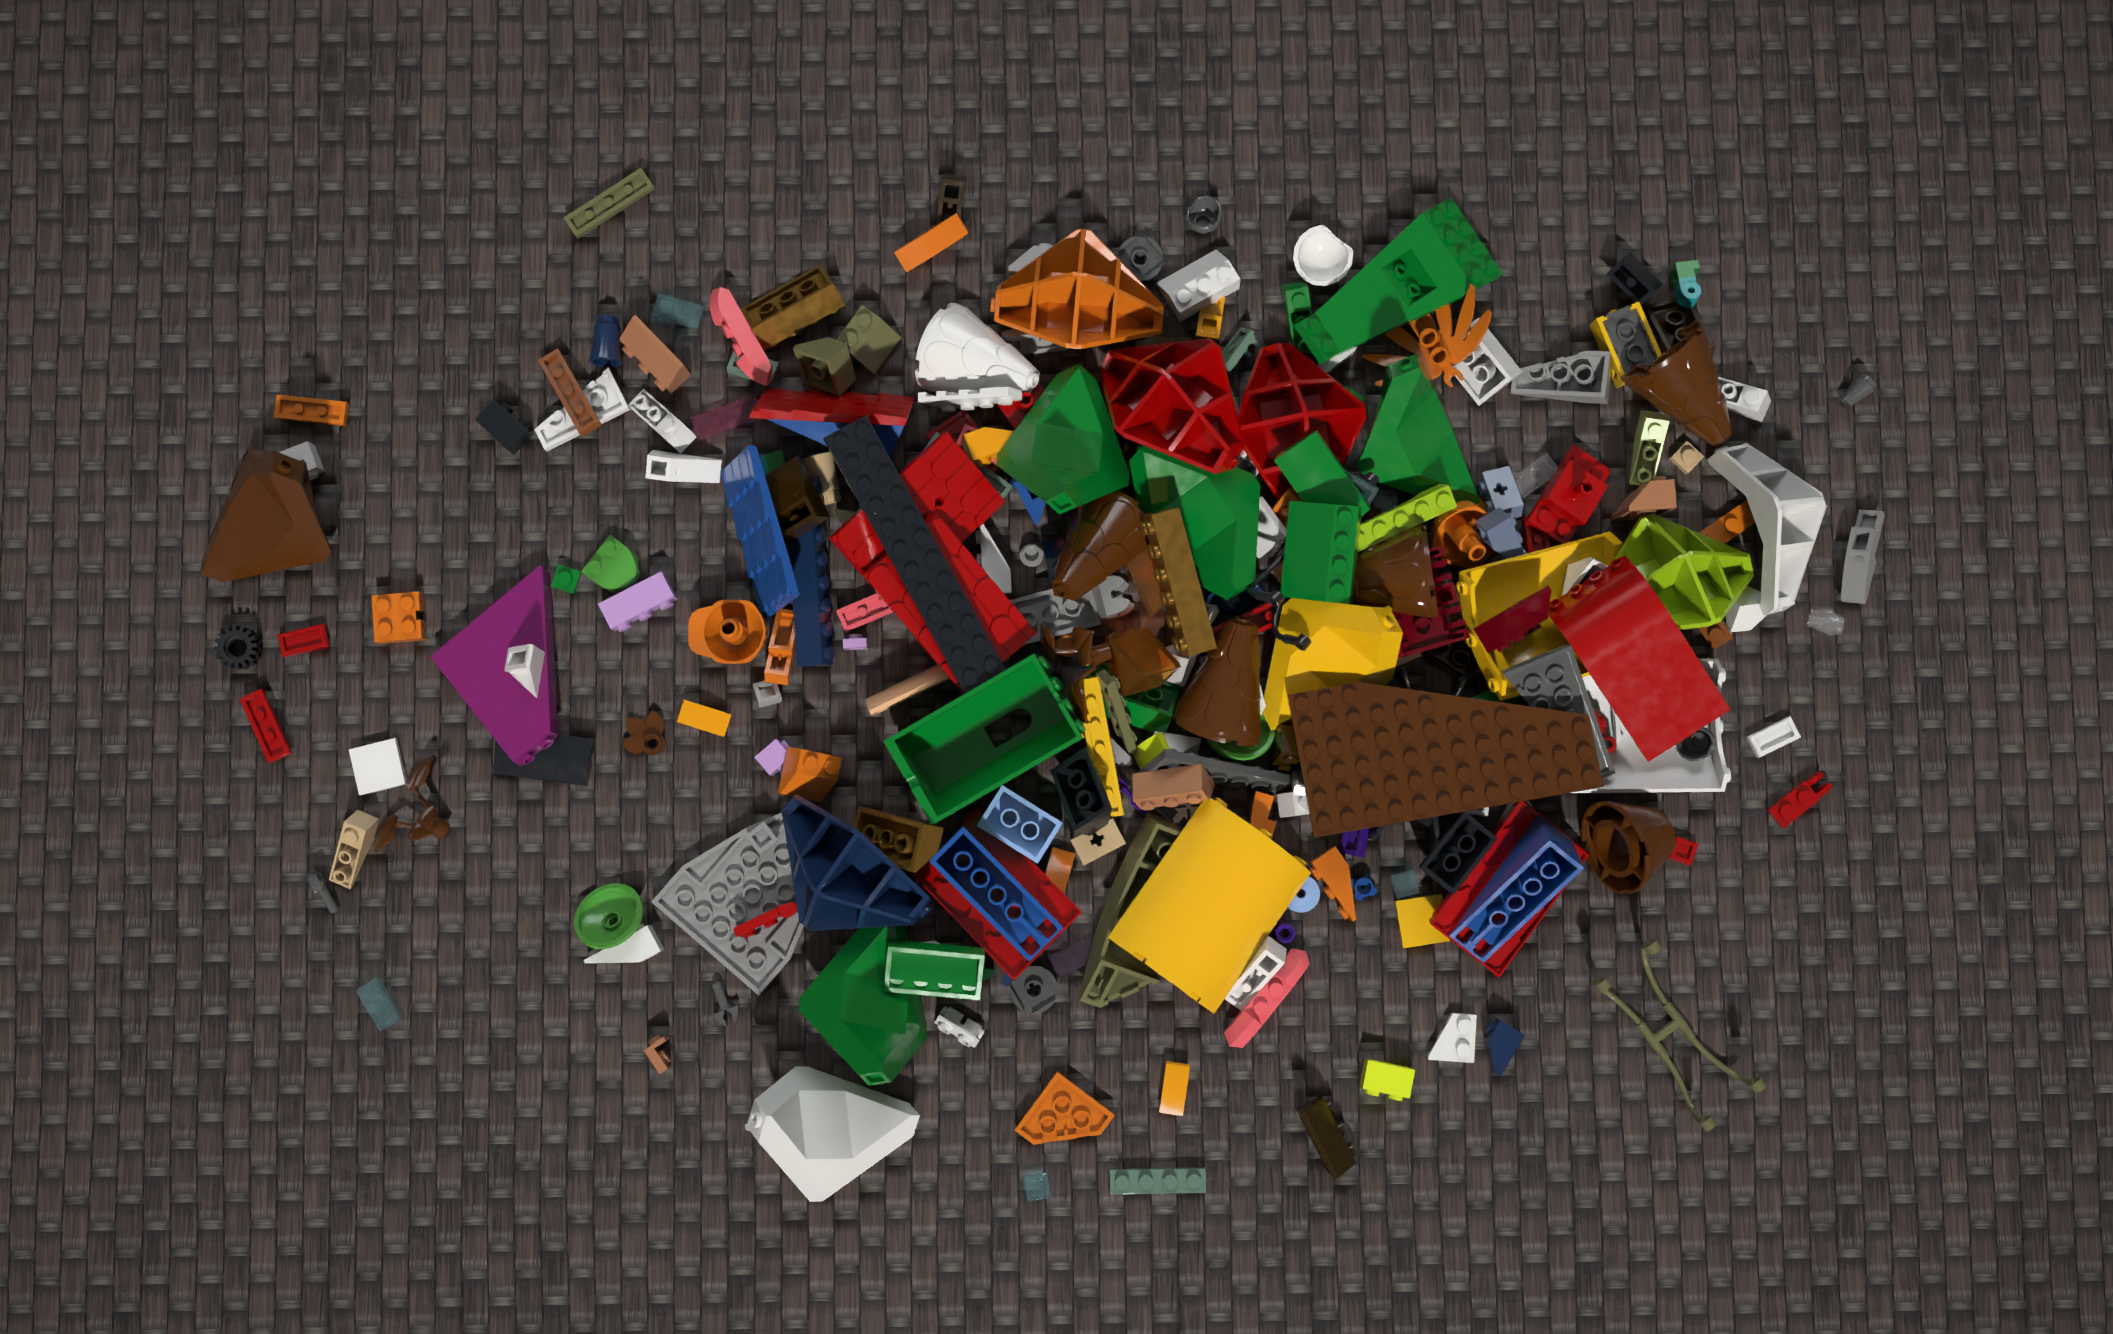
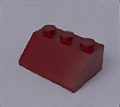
M1549 585L1473 628L1487 653L1496 649L1500 653L1512 646L1511 640L1515 644L1527 637L1526 631L1531 634L1542 628L1540 623L1548 619L1551 595Z

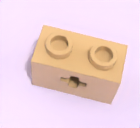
M1113 818L1109 820L1108 825L1095 832L1097 836L1102 835L1104 838L1101 840L1102 845L1099 847L1097 844H1091L1092 835L1087 836L1073 833L1074 839L1070 841L1083 866L1126 844Z

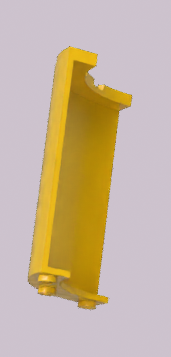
M1610 531L1459 571V582H1457L1456 587L1460 595L1463 620L1465 619L1466 622L1465 628L1468 629L1470 635L1466 642L1472 648L1476 661L1488 682L1490 691L1495 693L1501 701L1520 695L1501 672L1502 670L1569 643L1549 616L1548 619L1540 623L1542 628L1531 634L1526 631L1527 637L1515 644L1511 640L1512 646L1500 653L1497 649L1487 653L1473 628L1548 585L1551 588L1550 602L1555 598L1562 597L1569 564L1593 557L1609 566L1623 546V543ZM1574 652L1582 678L1590 676Z
M1218 797L1215 800L1210 798L1209 800L1202 801L1108 936L1111 941L1141 962L1144 958L1147 959L1145 962L1147 966L1180 988L1181 991L1213 1014H1215L1311 874L1305 867L1307 863L1296 855L1293 857L1272 841L1273 835L1265 829H1256L1227 809L1228 804Z

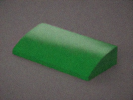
M1317 430L1280 452L1274 459L1303 502L1362 507L1361 516L1371 509Z
M889 939L884 992L980 1000L985 948Z

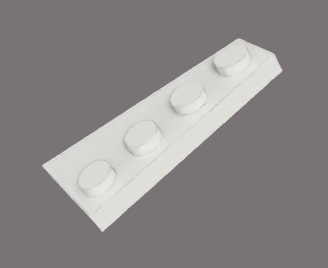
M609 367L602 372L603 374L598 379L591 381L586 386V389L583 390L602 424L630 410ZM564 407L560 411L554 412L534 429L546 452L580 435Z
M1011 387L980 388L979 391L964 389L959 390V393L936 391V396L930 395L927 392L918 393V402L941 408L942 412L954 413L959 408L961 410H974V406L992 408L993 404L997 403L999 405H1012V401L1022 400V391Z

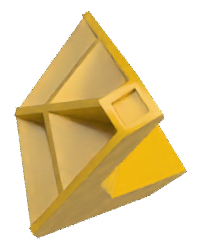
M1297 598L1288 600L1282 606L1278 625L1279 632L1282 635L1288 634L1293 636L1304 634L1311 640V644L1305 651H1302L1296 646L1285 644L1276 638L1264 694L1266 707L1263 715L1270 729L1278 730L1281 725L1293 726L1287 697L1289 694L1357 682L1383 686L1389 683L1394 677L1403 631L1392 613V608L1389 605L1380 608Z

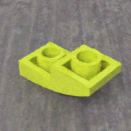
M1160 732L1136 746L1137 752L1133 753L1141 770L1164 749H1169L1170 747L1163 733Z

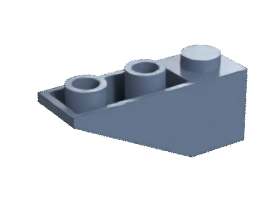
M1498 507L1475 521L1481 539L1508 559L1527 554L1521 546L1523 540L1521 535L1515 530L1516 521L1511 513H1506Z

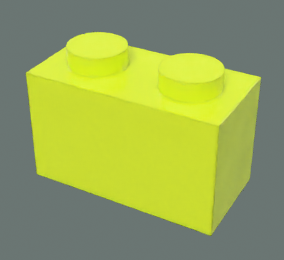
M1365 1058L1359 1086L1365 1089V1094L1379 1096V1093L1389 1094V1099L1402 1101L1403 1097L1410 1099L1415 1070L1411 1067Z

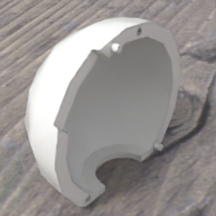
M1324 225L1308 229L1299 237L1294 247L1293 261L1296 271L1305 281L1313 285L1327 286L1339 282L1347 275L1352 265V248L1339 240Z

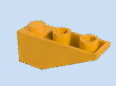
M984 427L964 434L961 444L968 458L975 466L978 465L980 468L989 465L991 460L997 458L998 452L1014 431Z

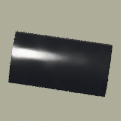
M558 734L553 739L552 745L546 749H541L535 754L533 761L522 766L512 762L495 740L494 774L588 786L595 740Z

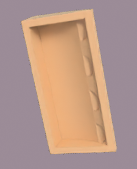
M937 664L866 698L868 710L874 716L949 680V677Z

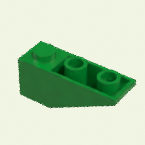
M1303 281L1280 285L1290 342L1306 356L1313 355L1294 327L1297 323L1312 315L1309 288Z

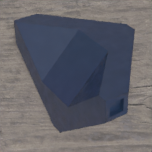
M797 794L781 811L799 922L810 931L912 926L920 917L923 919L932 908L929 906L931 904L930 897L853 826Z

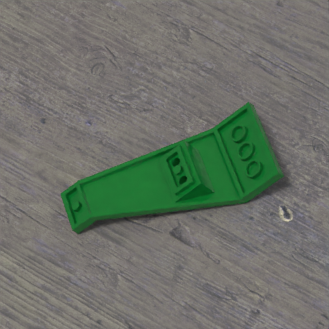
M1449 198L1420 214L1320 309L1297 323L1294 327L1321 365L1335 356L1466 297L1470 284L1477 291L1498 279L1503 273L1453 199Z

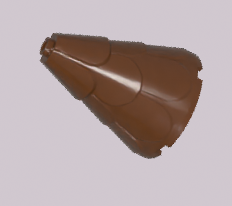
M1695 320L1678 333L1681 339L1678 343L1649 365L1638 363L1620 378L1627 387L1651 402L1655 408L1676 420V424L1711 446L1718 445L1722 447L1730 442V437L1733 434L1725 395L1720 389L1717 369L1713 363L1706 331L1700 321Z
M1114 491L1076 507L1073 510L1069 528L1065 534L1063 549L1059 552L1052 582L1054 595L1076 601L1145 550L1147 545H1149L1147 535L1144 536L1142 533L1140 522L1143 521L1142 516L1148 515L1149 512L1144 513L1137 507L1139 503L1119 491Z
M1425 525L1410 528L1384 542L1375 544L1357 553L1353 603L1351 605L1380 608L1389 605L1394 612L1427 618L1438 616Z
M1238 615L1236 618L1230 619L1215 640L1217 648L1208 651L1209 655L1195 672L1192 681L1177 701L1172 719H1176V724L1183 729L1206 739L1220 743L1236 741L1237 746L1259 745L1261 737V695L1259 668L1261 665L1258 625L1250 623L1249 618Z

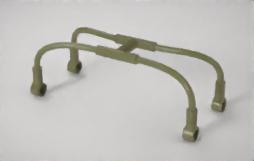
M1656 939L1650 942L1646 941L1641 946L1643 966L1655 993L1663 1004V1008L1672 1018L1669 1023L1653 1034L1644 1021H1641L1622 1000L1608 990L1612 987V984L1607 977L1595 979L1593 986L1600 993H1604L1634 1020L1637 1024L1636 1027L1657 1055L1668 1065L1692 1116L1704 1131L1707 1132L1713 1129L1717 1122L1711 1115L1704 1117L1698 1114L1679 1072L1669 1058L1670 1055L1660 1043L1661 1040L1679 1028L1687 1040L1691 1041L1712 1063L1730 1076L1745 1083L1755 1093L1764 1090L1767 1084L1761 1077L1755 1079L1746 1078L1730 1069L1714 1057L1696 1039L1692 1029L1673 1004L1663 995L1650 968L1647 952L1650 956L1661 950L1662 946Z

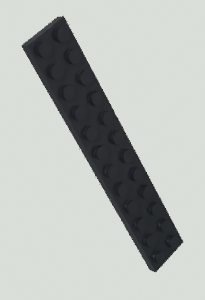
M867 415L824 437L823 440L963 694L1005 671V666Z

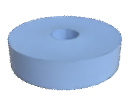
M1308 877L1300 888L1305 892L1304 897L1299 898L1296 894L1288 906L1290 910L1303 913L1312 910L1317 905L1320 898V889L1316 881L1311 877Z

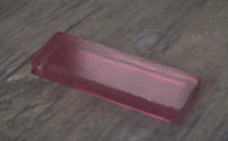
M756 394L690 418L697 440L701 441L758 420V418H749L752 409L758 402Z

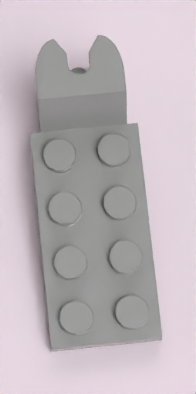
M1108 576L1104 582L1076 601L1055 596L1053 589L1010 600L1037 633L1023 646L1040 642V624L1046 625L1055 638L1072 633L1075 626L1088 629L1102 625L1101 620H1109L1127 615L1134 608V603L1123 598L1122 594L1129 587V584L1119 576Z

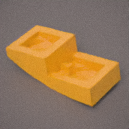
M1225 297L1199 311L1196 337L1219 340Z
M683 699L676 722L724 737L731 714Z
M1166 1061L1159 1113L1183 1116L1190 1064Z

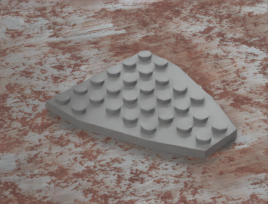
M779 813L746 827L684 864L651 901L758 996L792 958L804 929V925L799 922L797 912L790 918H777L779 923L769 928H765L764 925L756 928L757 933L745 939L742 935L736 937L733 931L734 927L791 901L796 903L782 814ZM765 821L779 841L759 855L745 835Z

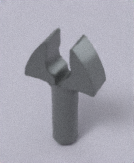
M318 870L309 874L307 879L313 893L318 892L330 913L337 912L339 907L325 886L327 880Z
M714 982L712 987L720 1008L718 1013L713 1014V1016L719 1023L727 1027L728 1024L724 1017L726 1010L732 1014L733 1021L736 1023L739 1017V1004L736 1006L730 1005L721 982Z

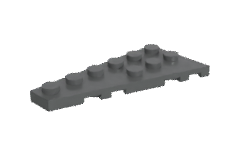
M1565 644L1501 671L1530 707L1589 715L1602 779L1615 774L1570 644Z
M1172 748L1164 749L1138 772L1202 764L1214 780L1215 789L1216 785L1228 786V790L1237 791L1238 788L1250 787L1252 791L1281 793L1292 784V775L1283 774L1278 770L1269 771L1259 766L1250 767L1241 765L1239 762H1225L1216 757L1206 758L1196 753L1177 752L1176 749Z

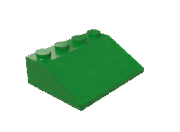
M1289 501L1280 592L1284 597L1343 604L1353 603L1362 507Z

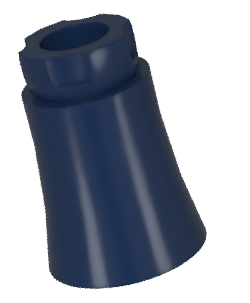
M609 314L596 316L592 350L589 358L590 364L598 367H618L622 365L618 317Z

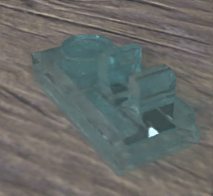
M658 293L652 316L660 320L698 329L704 306Z

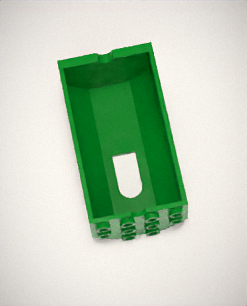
M1033 654L883 741L903 777L909 783L911 791L931 825L1085 737L1083 732L1087 730L1080 718L1076 719L1073 710H1075L1068 697L1064 698L1061 692L1064 689L1058 677H1052L1048 670L1051 667L1044 656L1039 657L1038 654ZM1022 708L1027 710L1032 718L1030 727L1007 742L995 747L984 727L1015 709Z

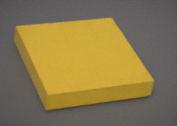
M1442 894L1394 901L1402 948L1450 941L1449 938L1433 927L1429 921L1435 909L1443 901Z

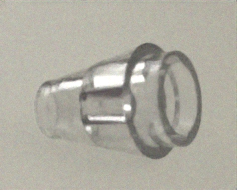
M1810 613L1807 627H1812L1831 636H1835V634L1841 635L1845 624V617L1840 616L1838 613Z

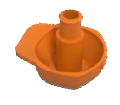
M1471 501L1456 502V508L1434 518L1429 532L1430 545L1432 548L1443 545L1446 555L1440 558L1442 560L1447 559L1450 565H1460L1467 569L1481 566L1495 552L1481 539L1475 521L1488 513Z
M717 601L712 606L697 609L689 618L688 644L690 649L696 654L712 658L718 663L741 664L751 662L758 652L763 649L767 638L765 619L750 601Z

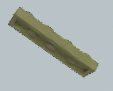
M639 168L565 216L564 220L576 238L579 239L655 190L643 169Z
M1103 669L1096 673L1118 743L1129 755L1137 752L1135 745L1137 737L1129 726L1132 722L1128 713L1124 710L1126 702L1118 691L1120 688L1119 681L1114 675L1110 676Z

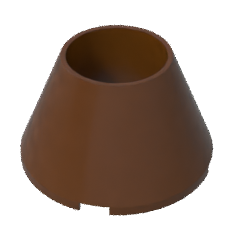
M1601 801L1591 805L1586 810L1582 819L1581 840L1582 842L1586 841L1589 852L1587 861L1598 879L1606 887L1619 894H1633L1641 890L1675 849L1676 838L1673 826L1667 816L1654 807Z

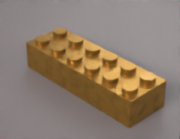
M1169 508L1142 516L1143 521L1140 522L1143 535L1148 537L1149 545H1147V552L1150 559H1154L1156 568H1153V574L1156 582H1160L1162 591L1159 592L1162 604L1167 607L1166 621L1168 627L1173 629L1174 637H1172V644L1175 651H1179L1181 655L1192 656L1216 649V642L1180 509Z

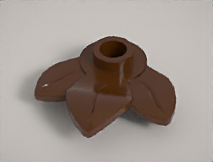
M651 711L646 721L640 718L627 719V729L631 737L622 743L627 751L634 754L645 752L649 755H657L662 752L665 746V740L662 736L664 722L658 713ZM652 739L657 741V746L651 748L649 745Z

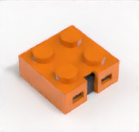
M417 591L371 596L375 643L387 644L427 640L426 621L422 620V612H425L424 593Z

